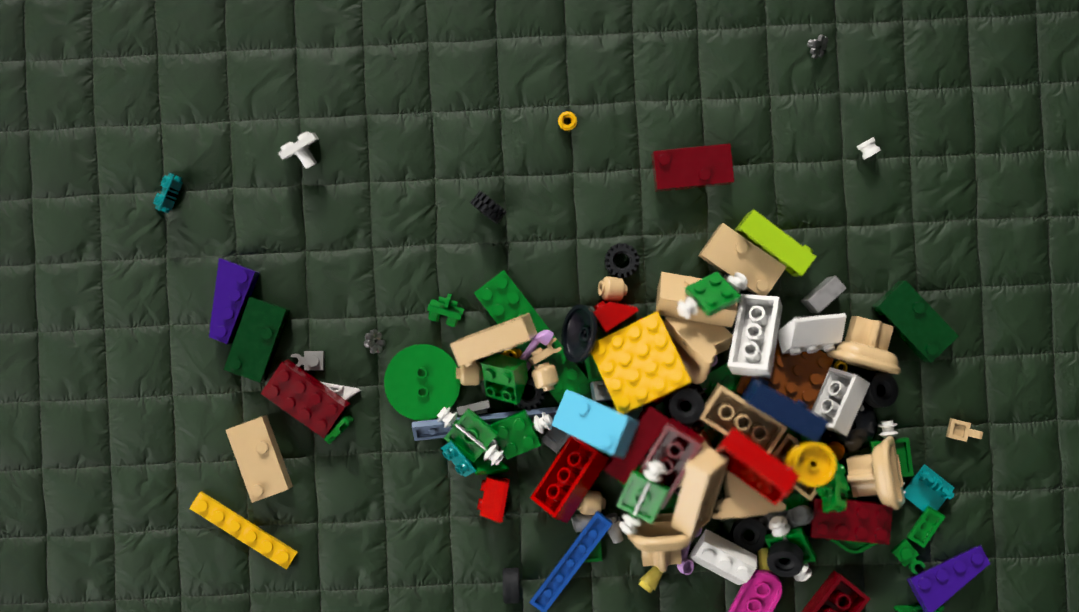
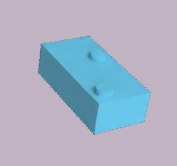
M566 389L551 425L611 455L624 458L640 421Z

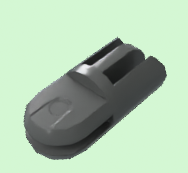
M800 505L778 513L777 516L785 517L787 524L790 525V529H795L812 522L814 512L811 507Z

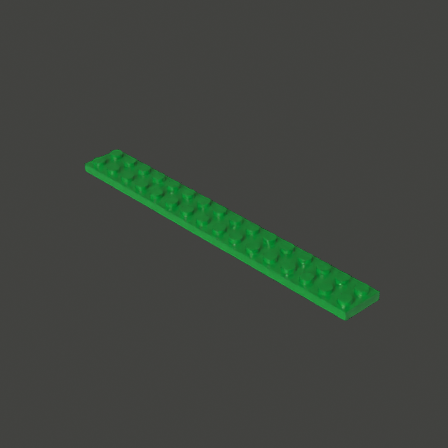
M504 270L474 292L475 296L497 324L530 313L537 333L546 329L550 330ZM533 338L516 345L515 348L521 349L523 353ZM556 340L552 343V347L554 349L561 347L562 349L535 364L549 362L550 365L552 364L556 367L559 382L554 385L555 389L549 390V392L559 405L566 389L592 399L591 382H589L575 362H571L566 358L563 346ZM539 343L535 350H537L540 347L542 350L546 349L547 345L545 346L542 343ZM605 401L598 402L609 407ZM595 447L596 449H598L599 451H601L603 454H605L607 457H610V456H611V454H609V453H607V452H605V451H603V450H601V449ZM638 465L635 471L639 472L642 466ZM618 481L621 484V486L625 488L627 482L625 484H622L620 481ZM675 491L665 507L659 509L658 514L675 512L679 498Z

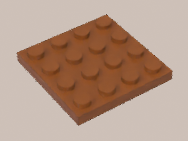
M777 337L771 378H761L770 382L768 386L795 401L801 400L808 405L807 408L812 409L834 358L829 357L828 354L820 350L810 354L807 351L798 355L782 354ZM741 375L734 392L742 395L751 378L754 377L758 380L759 377Z

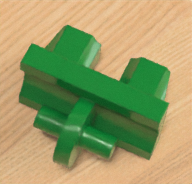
M448 293L447 298L440 296L438 301L432 299L427 308L429 320L438 322L441 315L448 316L446 324L455 327L458 321L461 320L464 309L457 307L458 302L451 300L452 294Z
M837 473L826 484L816 486V493L821 495L823 500L822 511L825 513L833 510L841 512L846 509V502L840 499V496L847 491V485L841 482V475Z

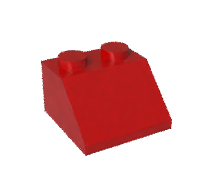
M604 301L593 307L595 310L593 313L604 332H607L639 311L637 307L614 302L605 303Z
M487 475L486 480L482 479L480 491H484L483 499L479 498L477 510H481L480 516L502 523L510 479Z

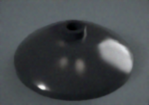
M586 305L574 306L568 312L562 327L561 342L563 352L569 361L575 363L583 362L590 356L598 336L597 319L591 308Z
M863 400L864 410H858L854 419V427L850 428L847 436L825 428L822 437L827 444L832 441L841 443L847 453L862 450L873 440L877 431V417L873 408Z

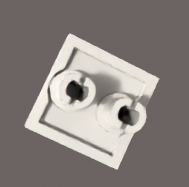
M306 131L297 137L299 141L295 143L288 142L280 147L282 151L278 154L282 160L297 155L305 169H308L317 163L308 149L309 145L319 140L315 133Z

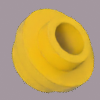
M569 111L563 112L558 118L559 127L565 131L574 129L577 124L575 114ZM566 118H569L571 120V123L569 125H566L564 123V120Z

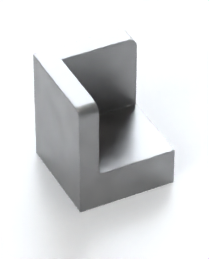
M552 426V430H549L541 441L557 453L571 435Z

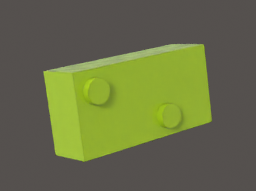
M755 210L748 212L734 230L786 266L785 271L793 277L802 276L816 258L812 254L814 251L806 245L801 246Z

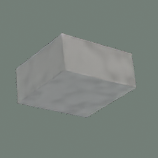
M836 276L827 277L801 302L811 313H819L839 296L846 287Z

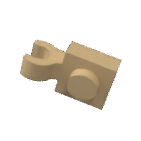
M556 338L551 339L546 349L542 350L540 347L531 353L532 357L528 359L531 366L562 349L561 347L557 349L552 347V343L557 340Z
M950 418L946 437L967 442L968 436L982 440L983 432L970 429L971 423Z

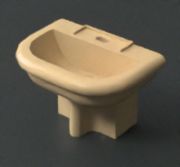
M667 316L664 320V325L692 381L691 383H703L708 376L715 356L729 349L733 335L724 326Z
M851 316L845 341L835 346L836 349L826 352L831 358L871 371L876 370L887 374H899L901 372L900 367H898L897 357L888 352L894 326L884 324L881 321Z
M888 436L875 446L872 454L849 456L846 459L848 467L847 481L851 485L853 497L878 495L879 500L883 504L892 506L893 509H900L905 504L900 461L892 436Z
M725 470L722 480L725 497L716 501L711 518L726 519L765 515L769 512L783 511L786 509V505L780 501L775 506L731 472Z
M674 513L657 514L653 524L638 518L641 521L640 526H635L638 532L631 535L627 534L634 546L641 550L643 567L656 566L661 572H665L669 565L682 564L681 550L689 546L697 533L690 538L673 528L671 523Z

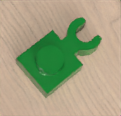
M903 539L891 550V553L904 567L909 564V570L915 575L918 574L915 570L917 564L925 568V564L916 559L919 553L906 539Z

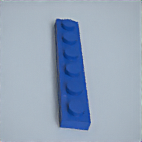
M597 511L529 603L541 612H547L613 522Z

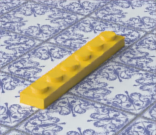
M202 491L199 492L189 508L286 570L298 553Z

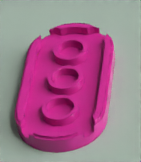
M756 570L748 582L742 584L728 612H773L782 596V585L778 576L768 570Z

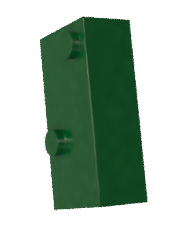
M906 280L898 281L872 306L888 325L894 326L893 330L923 362L932 363L959 337Z
M249 297L224 370L259 383L265 382L290 309L255 297Z

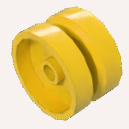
M806 440L799 441L791 446L786 454L785 465L792 467L800 476L796 482L816 487L826 484L834 476L836 458L832 450L826 445Z

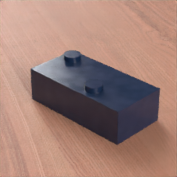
M754 377L751 378L741 395L745 402L811 440L818 442L829 421L807 408L808 405L801 400L795 401L768 386L770 382L761 377L758 380Z

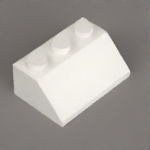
M846 314L794 318L778 331V340L782 354L798 355L805 351L810 354L823 349L824 352L836 349L835 346L840 344L843 339Z
M829 367L827 376L811 410L829 421L826 429L847 436L870 383L856 374Z
M705 529L688 555L689 560L737 585L747 583L757 568V555Z

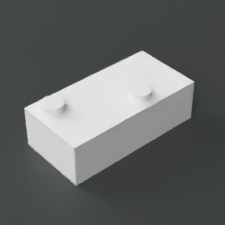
M740 294L741 300L739 301L728 367L731 373L735 375L771 378L783 307L780 298L775 296Z

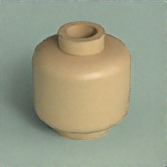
M606 276L599 282L598 294L604 301L619 302L627 295L628 287L622 278Z
M476 361V364L468 367L463 364L460 368H456V379H460V383L464 386L479 385L484 380L480 362Z
M549 362L535 365V369L532 370L535 387L537 389L543 388V392L555 389L554 385L559 382L556 367L552 364L550 365Z
M589 490L577 510L582 515H594L597 511L601 513L602 509H605L606 500L602 497L600 491Z

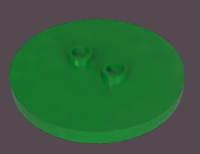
M429 344L409 346L398 352L388 364L384 377L386 396L393 408L409 419L418 421L435 419L444 407L446 409L451 408L459 396L461 383L460 379H456V368L458 366L446 351L437 346Z

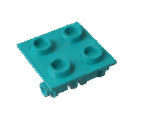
M171 173L168 176L164 175L160 184L163 187L160 194H156L153 202L157 210L160 211L161 209V211L169 213L170 210L172 211L175 201L165 197L177 199L167 195V192L179 194L170 190L169 187L180 191L183 178L176 175L174 177V174Z
M452 441L447 442V444L441 447L443 450L442 454L447 460L453 462L458 474L466 477L476 471L471 461L463 456Z
M924 464L904 489L906 491L904 497L922 511L928 505L938 510L947 498L949 500L953 498V490L955 488Z

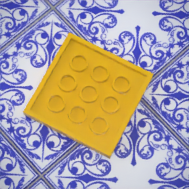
M658 311L596 341V345L591 353L617 411L624 415L692 382Z

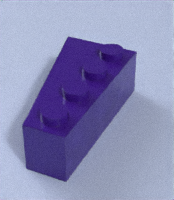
M219 258L209 331L210 338L225 344H233L248 299L253 293L260 272Z
M981 545L975 546L917 575L907 578V581L923 612H934L986 568L990 562Z

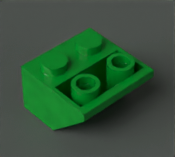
M494 353L481 363L486 397L518 405L528 380L527 361Z

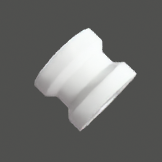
M874 137L856 146L863 153L862 157L864 160L881 151L880 147L876 146Z

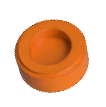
M832 441L826 445L836 455L838 461L843 458L845 448L841 443Z

